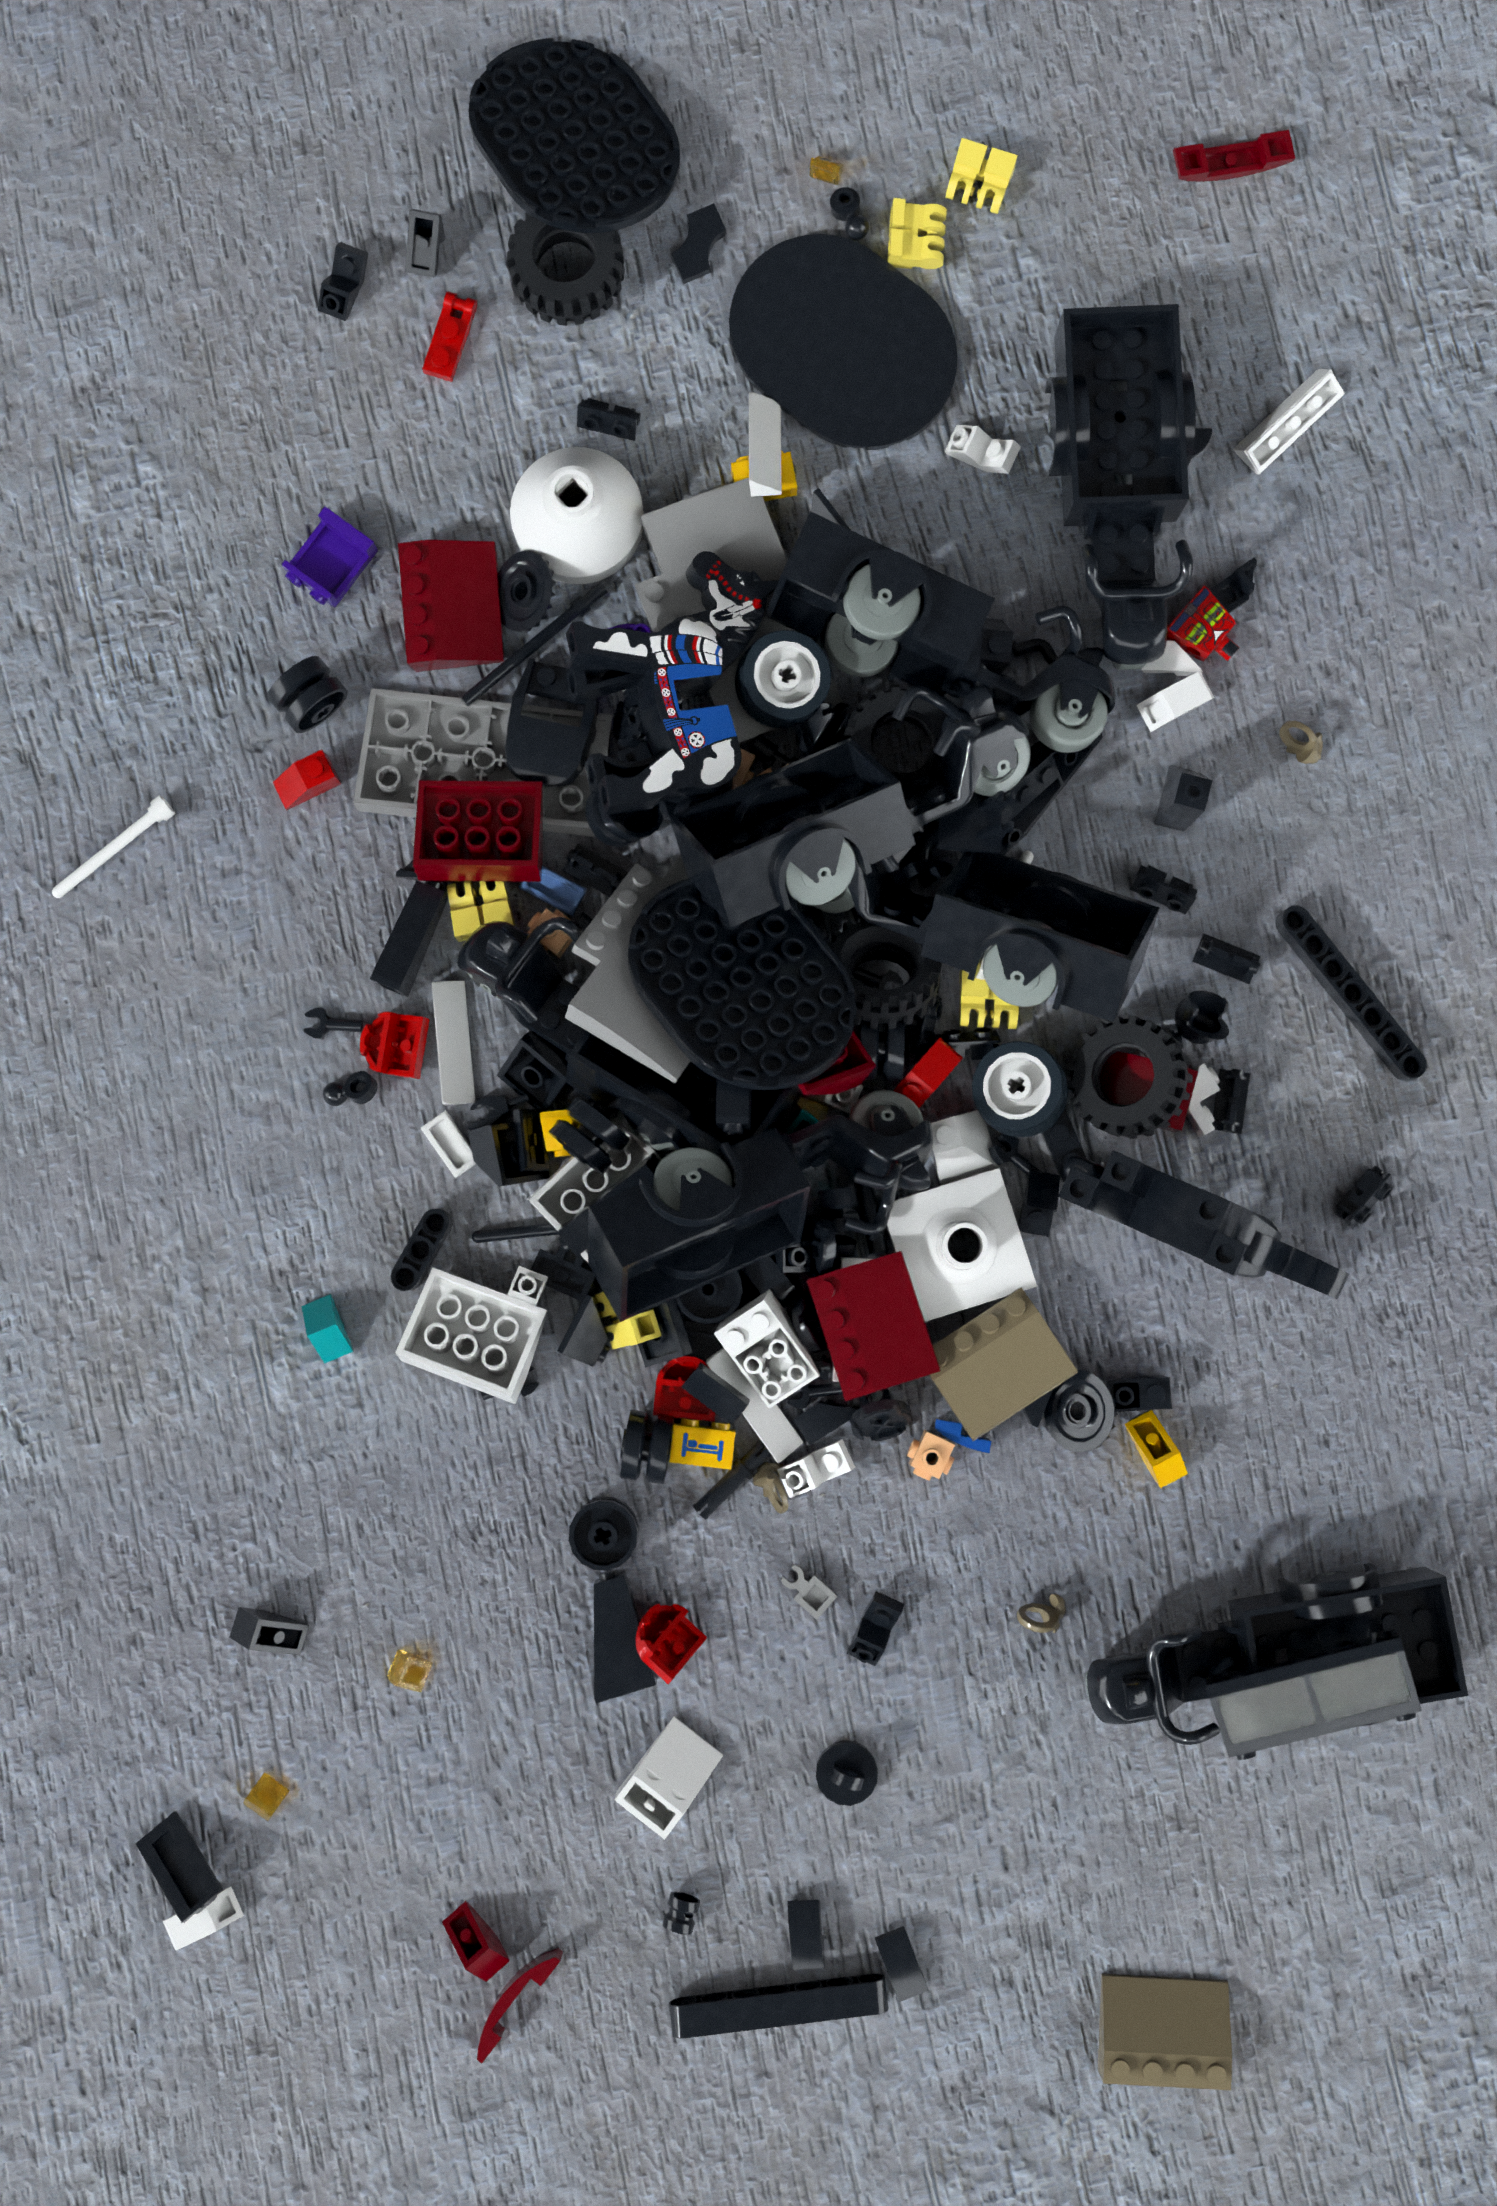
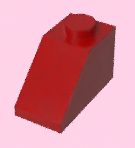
M321 749L294 762L273 781V784L285 809L289 810L341 785V782L329 757Z
M939 1038L893 1091L905 1095L920 1108L963 1057L944 1040Z

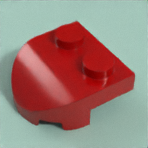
M394 1012L379 1013L378 1018L371 1024L365 1025L360 1037V1053L362 1056H365L370 1065L369 1068L392 1076L420 1079L430 1019Z
M682 1356L669 1361L660 1370L656 1379L653 1415L666 1414L672 1415L674 1418L715 1422L716 1413L681 1387L700 1362L709 1368L707 1363L692 1356Z
M659 1603L651 1607L642 1617L636 1633V1648L641 1660L669 1684L707 1639V1636L685 1617L689 1612L687 1609L678 1604L669 1606L660 1605Z

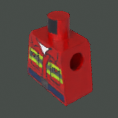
M1205 585L1168 626L1167 640L1175 641L1185 652L1200 661H1205L1214 650L1228 662L1240 648L1226 636L1235 626V620Z

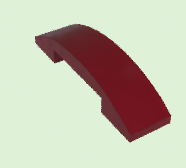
M1289 130L1260 134L1257 140L1210 148H1204L1203 143L1173 149L1179 180L1195 182L1219 181L1253 175L1280 167L1295 160Z
M556 1948L536 1957L521 1968L504 1986L488 2014L480 2037L477 2060L481 2064L502 2038L505 2027L498 2022L530 1979L539 1986L543 1985L561 1961L563 1954L561 1949Z

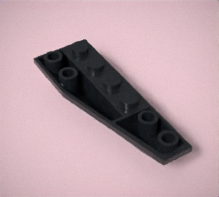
M1102 733L1088 747L1071 753L1055 751L1044 745L1041 741L1030 746V762L1025 775L1016 786L1003 793L1005 796H1008L1010 791H1013L1016 797L1015 802L1008 804L1003 810L1002 824L1006 825L1011 820L1014 822V830L1006 833L1002 838L1000 854L1005 855L1027 835L1103 738Z

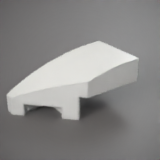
M1167 640L1162 657L1151 663H1146L1141 669L1143 673H1175L1176 676H1190L1198 671L1203 672L1175 641Z

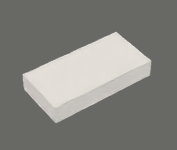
M446 1110L421 1127L423 1133L456 1179L477 1165L473 1160L470 1143Z

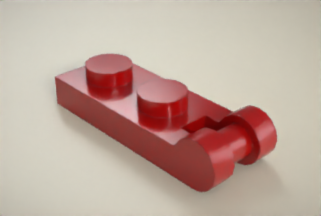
M446 292L443 308L422 367L424 374L450 382L453 381L476 313V299L467 297L465 300L459 298L457 293ZM454 310L463 312L461 319L453 317Z

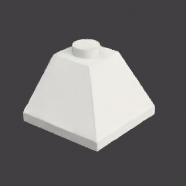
M978 1110L931 1123L933 1130L931 1157L940 1186L1000 1168L993 1161L988 1149L993 1145L986 1122Z

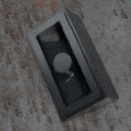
M701 1362L681 1386L729 1424H732L750 1402L749 1398Z

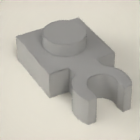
M794 1563L791 1567L798 1573V1578L795 1581H789L785 1576H782L781 1582L789 1589L796 1588L798 1590L793 1599L817 1620L838 1595L815 1574L807 1580L804 1577L803 1569Z

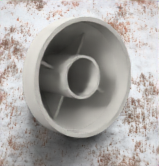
M569 447L550 452L536 460L523 473L513 492L510 518L520 551H531L540 554L543 559L549 561L548 567L554 571L551 577L553 580L568 584H588L603 580L625 566L634 555L642 538L643 526L641 516L644 515L639 488L629 471L619 461L604 452L585 447ZM574 497L585 498L577 507H568L564 503Z

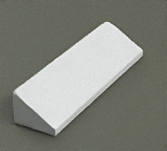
M1316 370L1234 447L1236 454L1257 475L1265 470L1345 394L1332 370Z
M749 392V485L751 497L782 495L781 406L771 398Z
M465 981L432 982L442 1104L447 1106L474 1103L476 1100Z
M724 1347L706 1359L707 1365L714 1373L750 1399L749 1405L742 1414L777 1463L783 1461L804 1443L777 1404L770 1409L767 1407Z

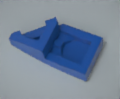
M935 1420L934 1428L948 1439L967 1448L990 1453V1439L979 1437L972 1441L969 1435L961 1434L962 1424L959 1421Z

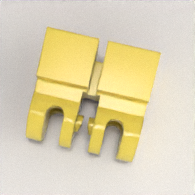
M962 138L945 198L953 200L956 191L963 189L964 194L961 203L967 205L970 196H973L975 192V187H973L975 180L981 181L983 184L981 189L978 188L977 191L978 200L976 208L982 209L985 199L991 198L993 202L990 212L998 214L1010 179L1012 178L1018 155L992 147L989 158L986 160L987 145Z
M893 198L890 211L887 262L894 268L912 269V267H921L923 269H937L942 267L944 255L940 251L944 249L945 240L941 237L945 235L946 226L942 222L946 220L947 209L939 204L905 203L906 199Z
M464 881L465 895L463 897H459L456 883L447 885L454 937L458 942L467 941L477 928L488 922L503 921L516 927L505 881H495L496 887L493 891H489L487 881H479V895L483 897L484 902L481 906H476L475 897H477V893L471 881Z
M960 970L959 1026L968 1027L970 1010H974L976 1012V1026L983 1028L987 1016L985 1000H993L992 1010H990L989 1014L992 1019V1028L999 1029L1000 1015L1003 1011L1007 1014V1029H1016L1019 1006L1011 1005L998 998L988 987L985 980L977 978L974 981L969 980V974L964 970Z
M605 1293L596 1294L597 1303L601 1302L605 1307L604 1311L600 1312L601 1317L610 1315L611 1318L617 1317ZM653 1309L637 1314L622 1322L619 1319L614 1320L612 1325L605 1327L607 1333L611 1332L614 1335L613 1341H610L612 1350L629 1345H637L662 1336Z

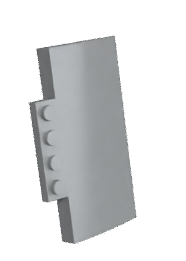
M749 478L695 495L642 515L641 523L661 575L635 584V589L652 633L678 617L689 616L706 610L701 600V592L693 588L686 578L687 568L694 557L700 552L710 551L715 553L735 570L747 572L754 570L762 581H779L787 563V558L763 497H751ZM774 591L767 597L764 616L751 641L708 691L713 706L728 705L739 745L755 740L760 735L765 736L783 729L771 728L760 724L754 718L752 719L741 706L735 690V675L739 661L746 650L757 639L775 631H795L765 617ZM832 674L830 689L824 703L832 704V707L826 711L834 709L839 703H843Z
M371 688L353 801L356 810L415 817L412 845L414 846L419 780L522 781L511 773L505 759L507 723L511 703L476 700L467 707L461 698ZM523 705L521 715L580 727L584 711ZM598 713L596 722L597 733L595 741L591 743L587 753V760L591 754L597 753L609 757L613 714ZM585 766L579 776L565 786H543V831L596 837L588 825L585 814L586 801L591 793Z
M681 855L663 878L636 863L575 942L572 952L597 967L571 1000L565 1018L674 1083L677 1082L690 1063V1060L680 1050L639 996L629 972L628 946L632 927L641 914L643 907L663 889L681 880L688 879Z

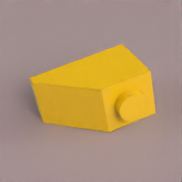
M567 1110L540 1112L546 1151L549 1153L554 1152V1157L572 1156L563 1148L562 1144L549 1134L550 1129L558 1119L565 1120L577 1128V1124L568 1116Z
M1152 1410L1125 1423V1427L1142 1460L1160 1488L1188 1474L1180 1451Z

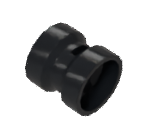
M671 1892L668 1900L670 1909L664 1916L662 1926L678 1934L690 1935L695 1925L693 1915L698 1912L700 1900L687 1893Z

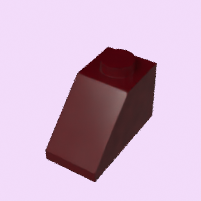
M467 1901L442 1921L465 1970L487 1982L510 1961L498 1936Z

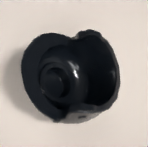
M1193 991L1176 1008L1174 1017L1176 1028L1183 1038L1195 1044H1206L1214 1040L1224 1039L1229 1035V1029L1222 1019V1015L1227 1011L1229 1004L1225 998L1208 991Z

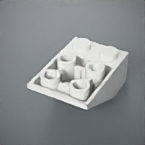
M770 1289L721 1321L714 1332V1335L769 1409L820 1376L806 1347L801 1343L796 1334L794 1324L788 1313Z
M673 1716L616 1791L614 1800L665 1840L723 1757V1754Z

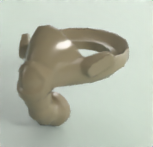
M1288 721L1281 726L1279 734L1287 746L1286 751L1296 754L1298 762L1313 764L1321 759L1323 736L1320 732L1314 734L1307 725L1298 721ZM1296 727L1303 730L1308 735L1309 742H1300L1294 739L1289 733V728Z
M764 1462L758 1467L753 1477L754 1486L762 1487L764 1497H768L775 1510L783 1514L788 1510L789 1503L777 1469L784 1465L777 1462ZM775 1486H776L777 1489H778V1492H779V1494H780L781 1500H780L779 1497H778V1494H777V1492H776Z
M1054 1593L1049 1597L1050 1604L1053 1607L1039 1603L1023 1605L1017 1612V1620L1022 1626L1031 1631L1039 1633L1053 1631V1633H1056L1060 1627L1059 1620L1063 1618L1066 1612L1065 1601L1062 1596ZM1030 1610L1031 1612L1040 1613L1043 1622H1036L1030 1619L1025 1612Z

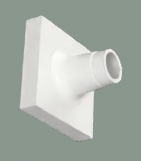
M1000 1168L894 1201L886 1227L894 1252L902 1251L925 1322L1009 1296L1020 1288L1025 1291L1037 1287ZM960 1228H968L973 1231L979 1241V1250L976 1257L967 1263L956 1261L948 1251L949 1237Z

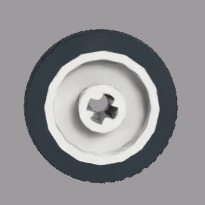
M789 630L771 632L757 639L743 654L735 675V690L743 709L752 719L754 718L760 724L771 728H789L797 723L807 721L817 712L820 704L824 703L831 685L830 665L822 648L814 640H811L810 637Z
M1008 1042L993 1048L979 1062L972 1082L973 1100L979 1114L995 1130L1013 1137H1031L1048 1130L1061 1117L1068 1098L1067 1078L1061 1065L1046 1049L1029 1042ZM1024 1086L1025 1089L1022 1093L1017 1091L1019 1087Z

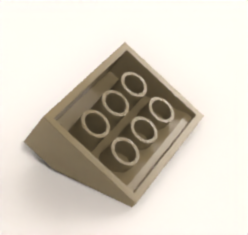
M1020 1288L934 1344L933 1348L941 1371L931 1374L929 1377L972 1441H975L1077 1374L1078 1371L1024 1290Z
M1101 1974L1097 2070L1103 2084L1231 2090L1232 2042L1228 1981Z

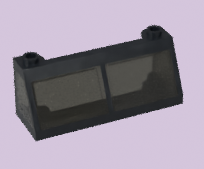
M1397 1630L1381 1632V1636L1375 1638L1376 1643H1373L1370 1637L1366 1638L1364 1642L1240 1673L1234 1671L1232 1672L1231 1679H1229L1228 1675H1223V1672L1207 1676L1206 1689L1229 1758L1237 1756V1760H1245L1255 1757V1751L1395 1717L1397 1721L1415 1718V1712H1420L1422 1709Z

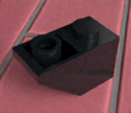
M1158 1375L1106 1380V1386L1112 1389L1110 1392L1111 1396L1116 1400L1114 1404L1115 1412L1172 1409L1170 1377Z

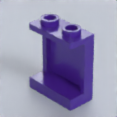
M324 506L318 514L321 521L290 563L284 560L281 565L287 572L285 577L298 588L303 584L311 590L309 595L323 606L327 602L335 608L376 555L378 549L374 541Z

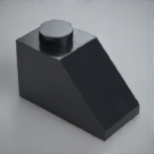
M239 1607L229 1638L248 1650L300 1656L310 1625L269 1611Z

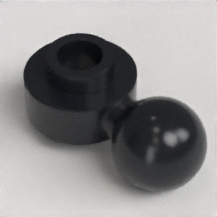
M842 187L834 191L830 198L832 215L840 221H847L845 230L851 239H863L868 234L869 223L864 216L858 215L860 212L859 194L849 187ZM844 199L850 200V201L847 202V203H842V202H840L841 200H844Z
M358 1071L347 1079L345 1085L339 1082L327 1084L323 1090V1099L331 1106L343 1104L347 1097L357 1104H364L375 1096L378 1085L370 1074L365 1071Z

